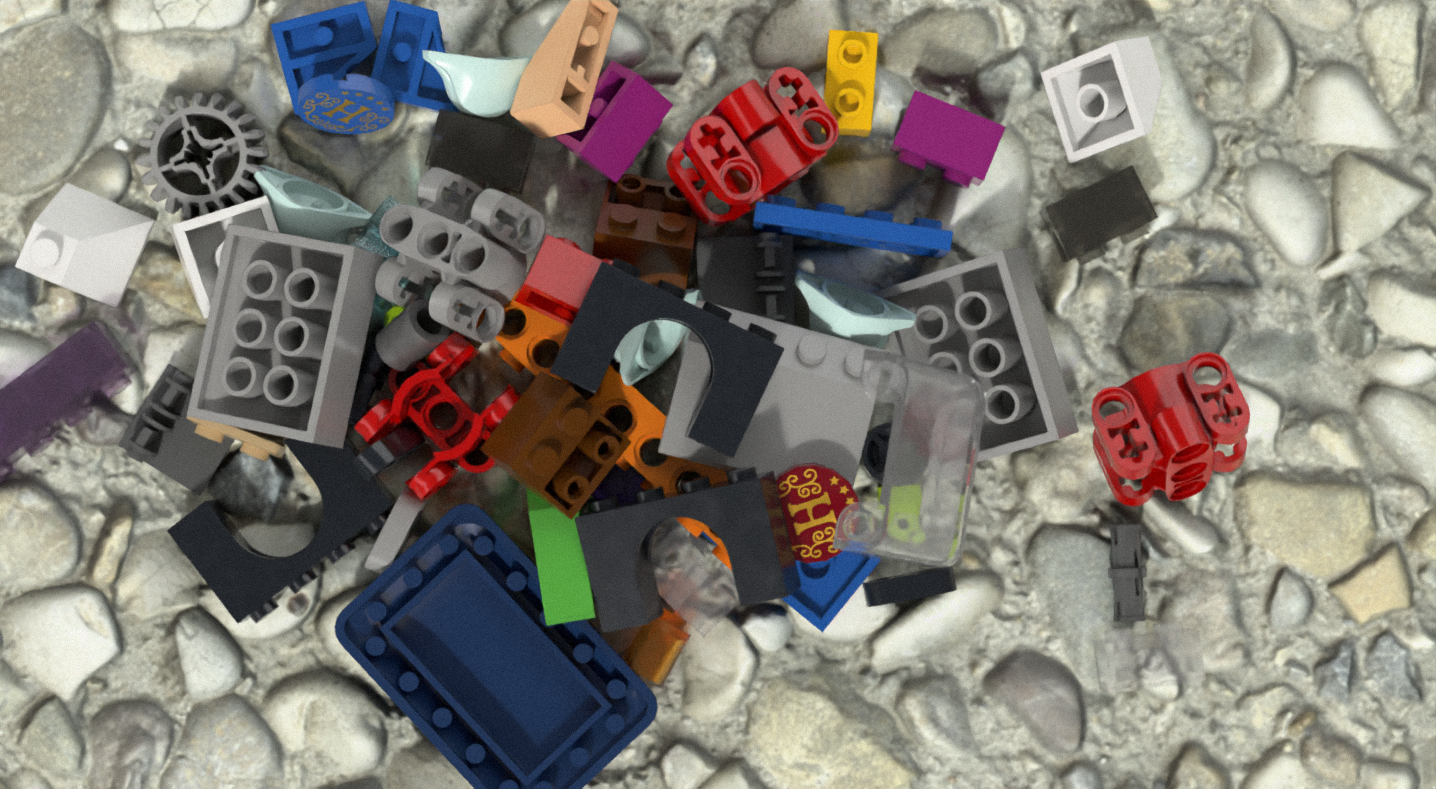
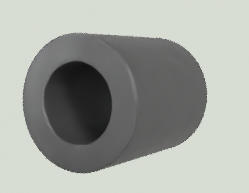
M416 300L377 334L376 349L381 359L388 366L398 371H408L448 338L450 328L436 322L430 316L429 301Z

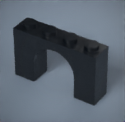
M614 258L611 265L602 261L549 373L595 394L617 347L629 331L640 324L655 320H666L681 324L700 339L706 349L710 363L708 386L685 433V437L727 457L734 458L785 349L774 343L778 335L753 323H750L748 329L745 330L729 322L732 313L710 302L705 301L701 309L684 301L687 292L666 281L660 280L657 287L638 279L642 271L620 259Z
M347 434L345 435L343 449L291 438L284 440V443L317 485L323 503V516L319 530L313 540L301 551L288 557H277L257 550L242 536L216 500L203 502L167 530L238 624L250 618L255 624L259 623L279 607L275 599L290 588L296 594L318 577L313 570L325 560L329 559L334 565L352 552L356 546L351 540L367 529L373 535L383 528L391 513L390 510L393 509L397 500L379 476L368 482L352 462L361 453Z
M750 466L727 472V481L710 484L709 476H703L680 482V491L664 493L663 486H656L634 492L635 500L619 503L617 495L589 502L590 510L574 519L602 632L646 625L664 614L652 567L651 547L658 528L668 518L686 517L695 519L710 527L719 536L729 556L741 606L788 597L802 587L774 471L757 474L756 467Z

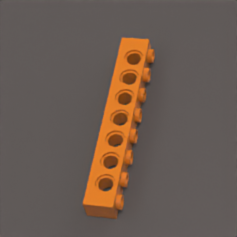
M518 289L514 297L503 305L505 316L512 311L524 312L526 324L524 329L516 335L505 334L502 326L501 331L495 337L504 347L498 355L519 374L526 367L535 376L542 371L573 387V383L549 373L551 367H541L537 358L540 348L545 344L556 343L561 348L570 328L514 301L519 292ZM485 309L478 318L476 329L484 320ZM609 365L597 392L587 401L607 420L610 413L617 408H627L631 411L633 416L632 425L623 433L631 441V444L616 462L623 471L626 472L632 465L646 478L640 484L643 489L663 486L664 493L679 491V481L688 473H697L702 477L709 476L710 484L727 481V472L723 469L668 455L667 460L658 467L648 466L643 459V450L649 442L661 440L666 416L632 385H625L621 375ZM686 517L675 518L696 538L702 532L709 536L717 544L711 552L732 570L725 545L710 527L695 519Z

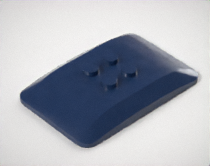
M470 503L460 504L449 510L349 603L336 619L335 634L343 648L474 789H582L636 739L656 717L658 705L653 691L587 619L547 626L537 565L495 520L478 505Z

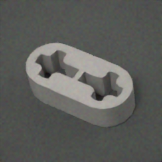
M406 486L398 497L367 558L365 568L379 575L401 556L428 500H421L409 486Z

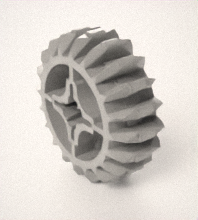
M194 92L192 107H190L187 100L180 95L175 97V106L177 108L175 113L164 105L158 108L159 114L165 119L161 125L153 120L146 122V127L155 132L153 139L141 137L138 140V144L149 149L150 155H141L136 160L138 165L147 168L152 167V170L143 174L140 179L147 186L158 184L152 190L150 197L156 202L168 197L164 208L168 213L175 214L182 207V218L190 220L196 217L198 210L200 216L214 212V207L218 211L230 207L229 203L231 201L235 205L247 202L241 195L245 189L255 195L260 193L261 188L252 183L251 179L257 171H266L265 168L255 164L256 160L269 158L270 153L266 148L254 147V145L263 141L266 135L261 129L248 131L254 125L256 118L251 113H246L239 117L242 108L239 102L233 100L224 108V97L221 94L214 93L207 106L205 95L202 92ZM215 120L223 122L231 128L235 137L227 140L223 137L208 140L197 121ZM181 131L184 139L183 148L180 153L169 158L170 163H168L171 143ZM200 145L211 153L213 152V157L207 158L211 161L206 166L207 170L194 162L195 156L200 157L196 154L201 149ZM240 151L237 170L232 179L223 187V184H225L222 174L223 167L227 161L237 157L236 152ZM197 174L202 184L207 186L210 194L201 196L185 194L176 186L172 178L179 175L187 177Z

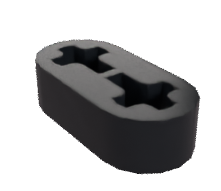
M409 422L372 444L352 462L368 482L409 457L426 440L414 424Z
M953 566L936 567L862 583L867 607L892 604L957 590Z

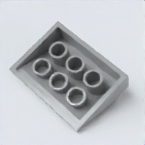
M228 224L187 416L343 449L376 295L375 279L384 256L355 246Z
M1024 247L1000 250L874 292L875 295L916 314L914 325L892 332L888 342L914 428L924 442L926 451L924 462L929 476L1058 440L1079 432Z
M697 299L695 306L702 309L705 301ZM717 305L732 313L729 322L745 330L748 329L750 323L761 326L778 335L774 343L785 348L734 458H730L685 437V433L706 391L710 377V363L706 349L700 339L691 330L686 328L658 448L659 453L727 471L755 466L757 474L774 471L775 477L793 465L815 462L833 468L848 479L853 488L878 393L885 350Z

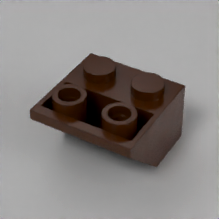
M623 174L617 183L608 179L595 229L592 256L612 261L614 258L629 263L642 271L638 279L657 287L660 280H663L686 291L699 218L674 182L644 178L635 174ZM695 187L697 191L701 189V187Z
M540 371L480 450L510 476L572 520L631 444V441L572 386Z

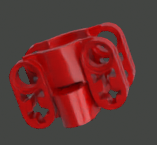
M783 67L777 69L769 77L763 88H761L756 79H752L727 95L708 116L699 118L689 128L684 140L680 141L669 153L666 167L670 178L696 216L709 226L720 227L727 224L730 220L733 222L756 208V202H766L767 196H775L806 175L813 163L827 155L826 151L837 141L839 126L809 79L796 68ZM790 85L796 91L791 98L789 96L783 97L777 93L781 86L785 88ZM806 104L809 109L797 117L795 111L797 109L799 111ZM815 121L820 123L826 132L825 142L814 144L813 138L803 125L804 122ZM684 154L690 158L696 170L692 167L685 170L681 166L680 162L684 159ZM700 179L705 180L706 184L697 191L694 186ZM712 191L718 199L730 204L728 213L721 215L711 212L706 205L707 193Z
M458 332L451 334L428 356L426 362L430 366L421 361L413 368H418L420 371L406 379L402 385L400 380L405 371H398L392 368L389 373L388 383L394 398H386L379 402L354 427L371 446L381 438L402 427L412 418L441 449L440 452H433L434 457L419 472L405 482L421 500L430 499L457 474L459 469L453 464L454 462L472 473L489 472L498 465L491 458L483 465H474L467 458V454L477 447L482 438L487 441L522 396L514 386L508 384L505 390L491 404L477 413L449 384L480 352L465 335ZM420 387H422V389H421L418 393L415 394V392L417 391V389H419ZM449 402L457 410V422L449 430H441L434 423L433 414L437 406Z
M1202 352L1191 357L1186 362L1151 369L1119 387L1114 386L1101 390L1093 399L1091 412L1095 427L1092 437L1094 453L1112 494L1117 501L1124 505L1132 507L1143 505L1150 500L1154 490L1157 489L1165 491L1170 501L1187 499L1207 487L1213 470L1223 473L1231 472L1239 468L1245 460L1247 449L1245 435L1248 433L1250 423L1249 407L1228 363L1216 353ZM1201 367H1212L1220 373L1221 380L1215 386L1210 384L1198 385L1193 380V374ZM1116 401L1126 406L1122 411L1106 416L1105 419L1100 415V409L1108 402ZM1125 434L1128 437V443L1126 446L1122 438V436ZM1217 444H1235L1232 455L1225 456L1222 451L1214 452ZM1125 478L1131 480L1144 478L1141 480L1140 490L1134 491L1130 485H1122L1125 484Z

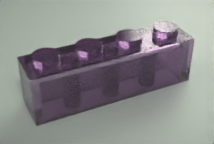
M93 320L0 390V483L16 471L13 464L28 453L30 457H34L52 445L55 440L51 435L65 424L72 428L87 419L94 412L90 406L101 397L106 395L108 399H111L131 385L132 381L129 376L139 368L105 323Z

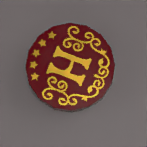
M815 462L793 465L779 473L775 479L795 560L805 563L827 561L843 552L856 536L861 519L859 499L848 479L833 468Z

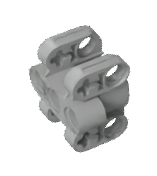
M439 167L431 168L423 175L417 188V199L421 208L398 204L387 210L381 219L379 230L383 242L400 253L398 257L388 258L381 265L376 275L375 288L377 294L382 298L406 309L414 301L423 300L425 293L432 285V292L428 299L430 316L436 322L481 343H488L502 329L505 320L503 305L514 297L522 285L527 268L526 254L536 250L544 238L546 232L545 217L541 212L512 195L492 188L484 190L458 174ZM443 189L450 192L447 200L441 196ZM473 197L471 210L464 218L466 205ZM497 211L504 213L501 221L495 217ZM526 219L527 225L525 232L518 239L520 227ZM401 278L409 281L405 289L399 286ZM455 301L462 303L458 312L452 309ZM485 309L484 320L476 329L478 318Z

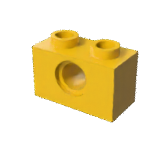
M829 30L823 101L838 123V136L868 138L871 132L878 33ZM821 126L820 134L826 135L824 128Z

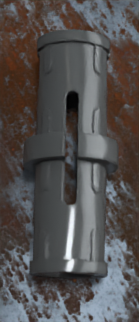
M1141 523L1110 524L1112 568H1108V578H1112L1114 622L1145 621L1143 577H1147V567H1142Z

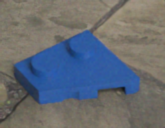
M390 0L371 77L387 85L393 92V100L395 99L397 103L457 118L459 109L448 97L441 75L423 58L422 50L446 53L438 12Z
M366 1L271 24L295 115H299V88L305 82L323 74H333V81L343 80L346 74H350L378 49Z

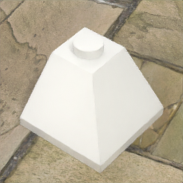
M1148 36L1114 41L1041 72L1069 164L1151 133L1163 81Z
M66 182L34 221L15 267L71 291L119 308L156 220Z
M267 195L169 227L183 270L204 319L208 318L228 224L279 233Z

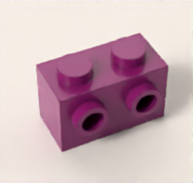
M612 60L598 79L584 129L557 135L555 139L589 167L617 183L624 172L632 166L635 157L650 136L661 126L664 117L673 104L639 74Z
M915 90L890 150L899 153L897 161L906 166L924 171L925 166L928 165L943 171L942 179L946 182L969 189L971 183L980 186L984 181L1006 127Z

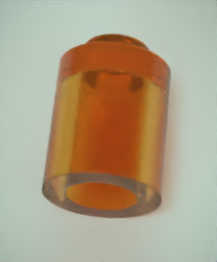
M664 607L663 615L649 624L641 625L623 657L634 672L662 686L692 635L684 629L688 621Z

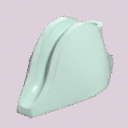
M422 50L424 60L429 62L441 75L448 97L460 111L479 117H497L511 109L521 75L533 57L479 58Z
M265 165L260 166L265 168L266 171H257L254 174L264 196L267 195L279 233L345 245L350 228L364 226L371 222L374 216L344 196L306 179Z
M797 270L795 284L807 300L810 309V330L884 350L892 332L912 327L916 321L915 313L871 292L838 280Z
M686 289L687 294L684 301L693 305L696 304L697 299L703 301L700 289ZM655 320L640 324L629 331L620 342L612 358L613 361L621 364L620 374L623 383L631 386L660 368L679 345L686 332V327L672 321Z

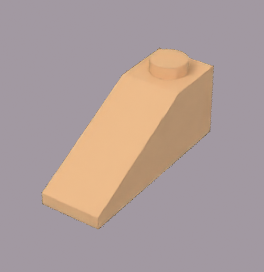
M570 0L521 75L510 114L540 139L584 129L619 10L609 0Z

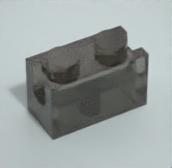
M440 108L424 165L428 166L429 169L439 167L458 174L469 181L482 184V189L484 190L492 188L509 195L510 192L522 195L537 138L533 133Z
M1133 165L1048 205L1039 212L1063 263L1076 258L1080 266L1105 255L1106 252L1102 245L1118 237L1122 244L1125 245L1150 233L1146 224L1158 218Z

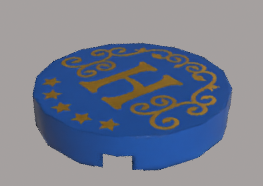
M351 73L346 74V80L333 81V74H323L308 80L299 88L298 114L304 122L317 129L339 134L371 133L385 128L394 120L395 99L393 100V92L387 85L375 78Z

